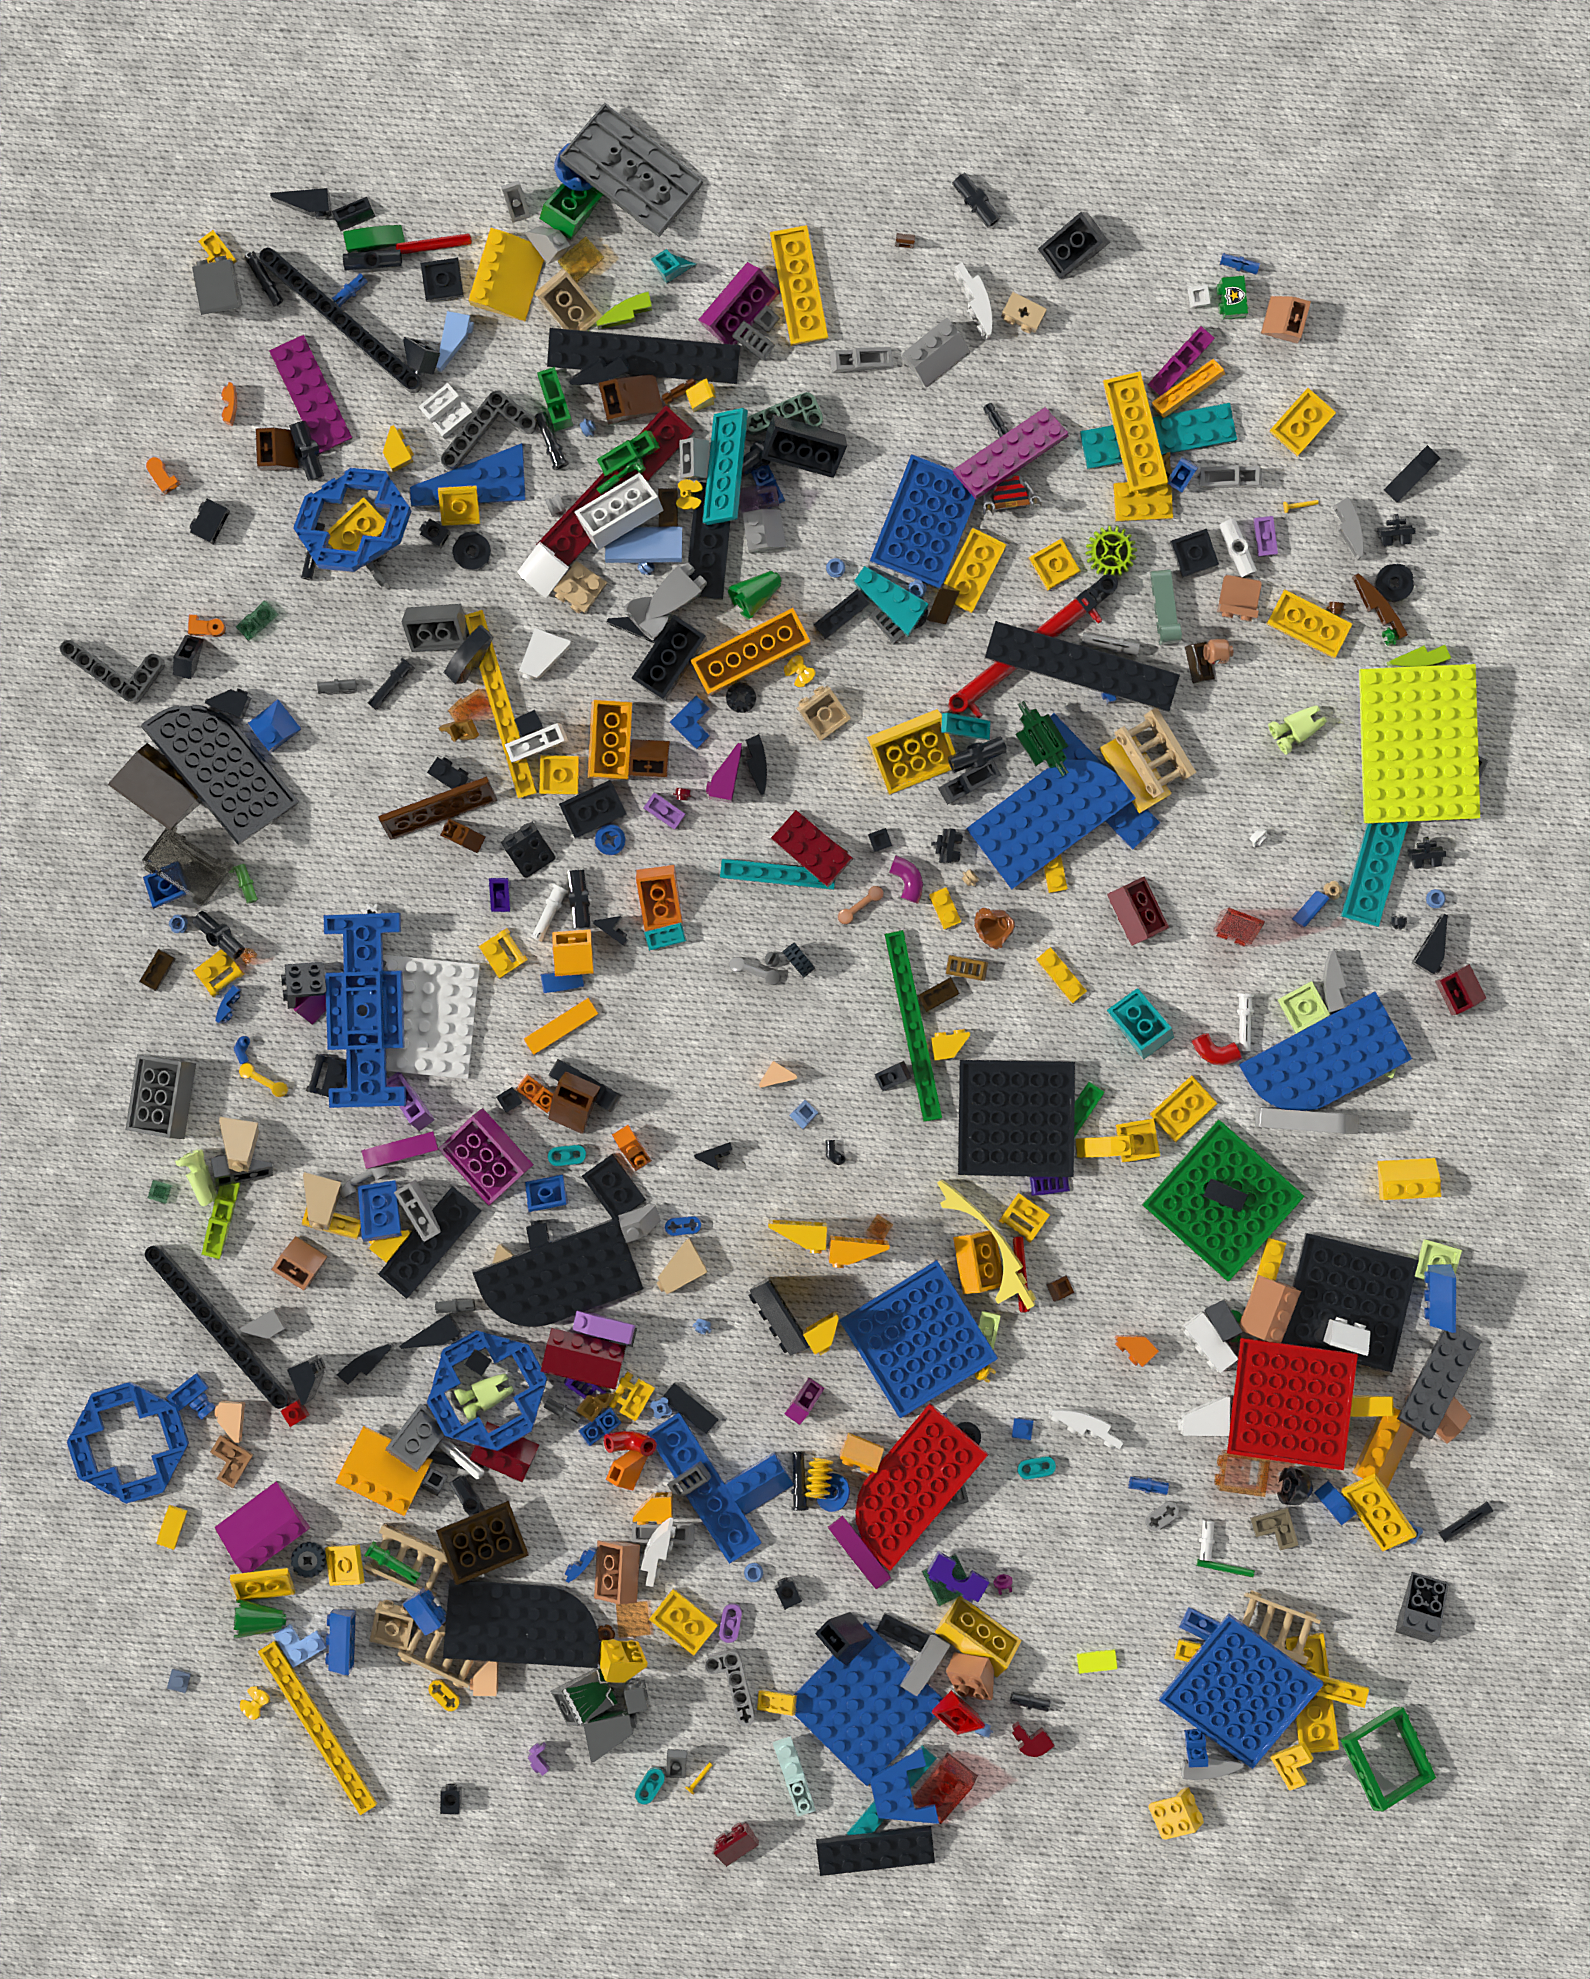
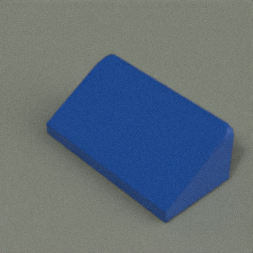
M1315 891L1292 920L1301 928L1306 927L1328 902L1329 897L1319 891Z
M1188 1607L1179 1628L1206 1641L1220 1622Z

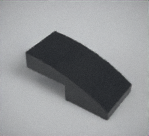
M1210 1179L1203 1194L1204 1197L1238 1212L1242 1211L1248 1198V1194L1214 1179Z

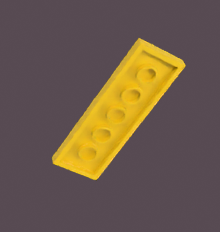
M807 225L770 232L790 345L828 339Z
M1141 371L1103 380L1130 493L1168 484Z
M1308 1634L1303 1649V1656L1308 1657L1306 1665L1297 1663L1311 1673L1329 1677L1324 1634ZM1299 1636L1286 1638L1285 1645L1287 1650L1292 1651L1293 1648H1296ZM1315 1695L1295 1718L1298 1743L1305 1742L1310 1753L1339 1750L1333 1700Z

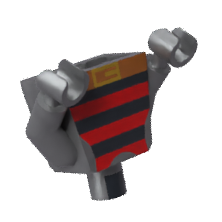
M1021 475L1010 476L984 494L983 515L988 510L994 515V512L1029 508L1030 505L1031 509L1034 510L1035 504H1039L1042 507V501L1037 496L1034 488L1027 480L1022 479Z

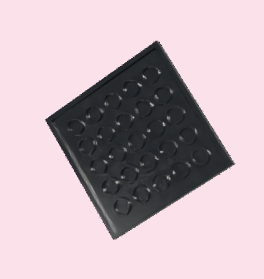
M960 1060L958 1175L1074 1177L1075 1062Z
M1305 1233L1292 1286L1301 1291L1281 1343L1358 1354L1357 1364L1393 1372L1419 1260ZM1338 1317L1347 1320V1324L1354 1326V1323L1365 1325V1330L1370 1331L1368 1356L1324 1342L1329 1320H1335Z

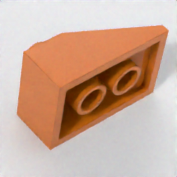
M675 865L636 870V883L645 931L682 922Z

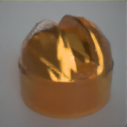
M245 948V952L240 957L247 965L252 961L250 959H255L258 954L251 948Z

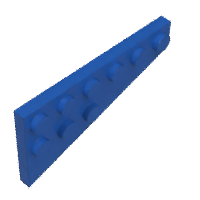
M523 443L411 486V507L438 506V488L477 486L478 503L526 501Z

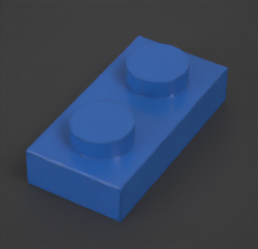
M195 1373L166 1398L171 1404L177 1406L178 1411H180L209 1387L201 1376Z

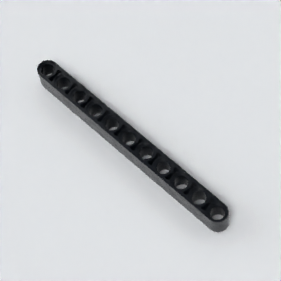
M267 247L261 250L259 258L270 272L408 392L418 393L421 390L422 382L414 371L274 249ZM268 255L274 256L271 262L265 261ZM282 268H288L286 274H279ZM296 280H302L301 286L294 287ZM316 292V298L308 299L310 293ZM325 305H331V309L328 312L322 311ZM338 318H346L343 324H337ZM353 330H360V334L357 337L351 336ZM368 342H373L374 347L372 349H365ZM386 354L389 356L386 362L379 361L382 355ZM402 367L403 371L401 374H394L395 368ZM410 380H417L415 387L408 386Z
M160 1245L148 1247L145 1250V1258L265 1398L277 1409L287 1406L291 1400L289 1392L168 1252ZM153 1249H157L159 1252L157 1259H154L151 1255ZM166 1263L170 1264L172 1267V1271L170 1273H166L164 1271V1265ZM178 1278L184 1280L183 1288L177 1286L176 1280ZM191 1292L196 1294V1302H191L189 1300V1294ZM203 1307L209 1309L210 1314L208 1317L202 1315L201 1310ZM216 1321L222 1324L221 1331L215 1330L214 1323ZM228 1336L234 1338L235 1344L233 1346L227 1344L226 1339ZM240 1351L247 1353L248 1357L246 1360L240 1359ZM253 1365H257L260 1368L259 1375L253 1374L251 1370ZM265 1380H270L273 1383L272 1389L265 1388ZM278 1394L285 1397L284 1404H280L277 1401Z

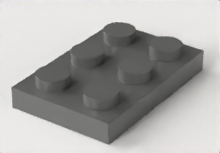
M420 1403L386 1447V1451L415 1472H418L445 1435L432 1411Z

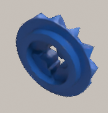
M616 825L601 827L595 836L596 847L606 855L619 853L624 848L626 841L624 832ZM605 833H607L611 837L618 835L616 839H614L615 847H613V845H611L610 843L603 845V843H605V841L607 840Z

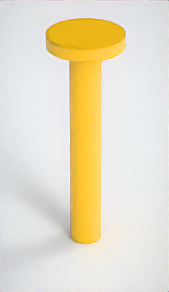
M1318 500L1294 504L1283 502L1284 512L1288 513V509L1318 505L1319 502Z
M710 1762L690 1787L685 1786L686 1790L691 1794H695L693 1792L694 1788L713 1766Z

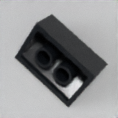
M318 1355L301 1361L287 1369L301 1405L315 1398L325 1373L323 1370L326 1368L322 1358H318Z

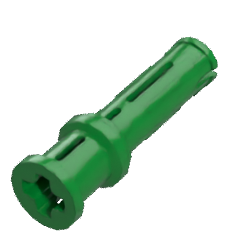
M373 1541L366 1551L365 1557H371L380 1566L385 1565L413 1582V1584L417 1582L421 1573L391 1556L389 1550L385 1551Z

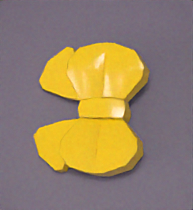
M688 479L681 480L678 483L681 497L676 501V504L683 510H690L692 508L695 510L700 506L701 500L692 497V493L702 491V484L697 480L695 482Z
M802 655L792 657L787 665L784 666L785 676H790L795 672L799 674L794 682V685L797 687H805V684L812 681L816 675L814 668L806 667Z
M258 1686L247 1689L253 1700L250 1702L242 1699L239 1705L245 1716L252 1720L260 1718V1709L263 1705L270 1702L267 1692L258 1689Z

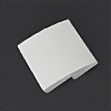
M449 383L419 406L420 410L444 439L473 416L472 411Z
M539 542L517 572L530 586L546 598L569 567L556 558L554 552Z

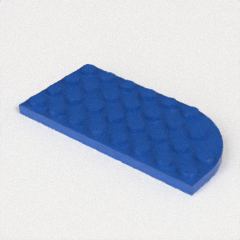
M1089 760L1064 761L1063 764L1069 772L1062 777L1056 767L1047 768L966 829L1011 890H1013L1136 799L1124 781L1114 771L1102 764Z
M1376 991L1247 1059L1240 1063L1239 1066L1253 1090L1269 1104L1284 1110L1310 1111L1339 1099L1410 1061L1412 1057Z

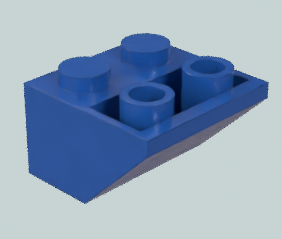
M423 1587L402 1605L426 1636L443 1625L446 1620V1612L433 1601L435 1597L431 1591H426Z

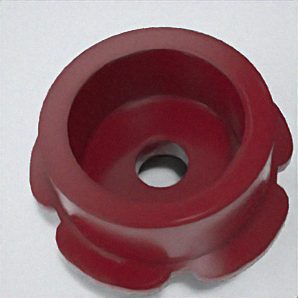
M676 788L675 793H673V795H677V800L688 801V797H692L690 795L691 789Z

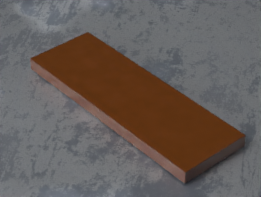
M486 776L382 814L378 818L389 839L392 840L496 802L498 799Z

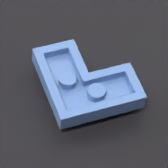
M291 1624L273 1634L293 1668L327 1647L317 1630L302 1640L299 1639Z

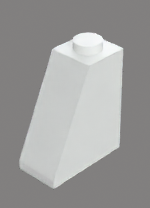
M535 628L519 670L523 674L522 678L533 681L534 678L539 680L571 647L572 642Z
M1223 1395L1181 1414V1419H1178V1431H1181L1183 1436H1229L1230 1397Z

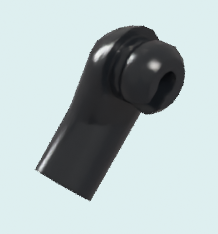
M825 1140L826 1158L835 1165L844 1164L846 1158L835 1150V1140Z

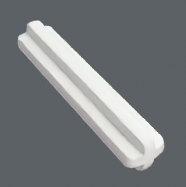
M446 1437L440 1441L438 1446L474 1478L480 1479L484 1475V1470L474 1461L470 1460L465 1453Z

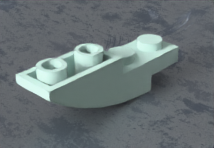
M792 1737L773 1742V1747L797 1817L816 1811Z

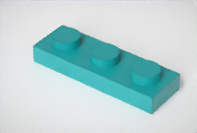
M942 713L941 733L979 740H990L991 721L952 713Z

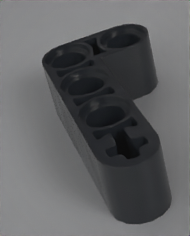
M556 1060L548 1074L550 1077L559 1081L565 1072H569L600 1086L601 1088L595 1103L610 1112L615 1110L623 1095L599 1083L564 1061Z

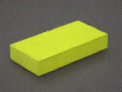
M1115 1649L1076 1653L1079 1674L1117 1669Z

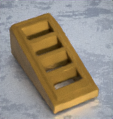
M949 955L945 974L985 981L988 962ZM954 960L958 961L956 972L951 971V966L953 970ZM962 961L966 962L964 973H960ZM970 963H973L972 974L970 975L968 974ZM981 965L980 974L976 976L977 966Z

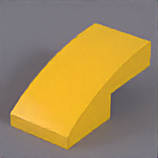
M173 1505L168 1506L156 1544L172 1550L176 1548L187 1516V1510Z

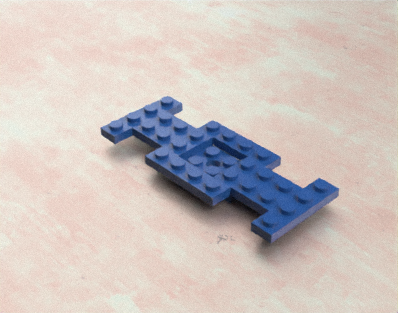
M401 913L323 915L324 934H343L344 972L325 973L327 1050H346L347 1088H329V1108L406 1106V1086L387 1087L386 1048H405L402 971H384L382 933L401 932ZM361 1005L367 1007L368 1011L365 1016H361L358 1012Z

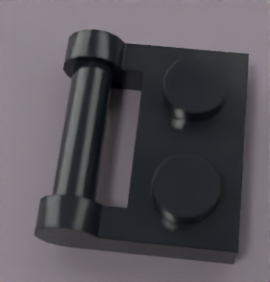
M316 1054L314 1059L316 1060L306 1091L329 1097V1088H343L347 1074V1062ZM323 1062L329 1063L322 1089L316 1088Z

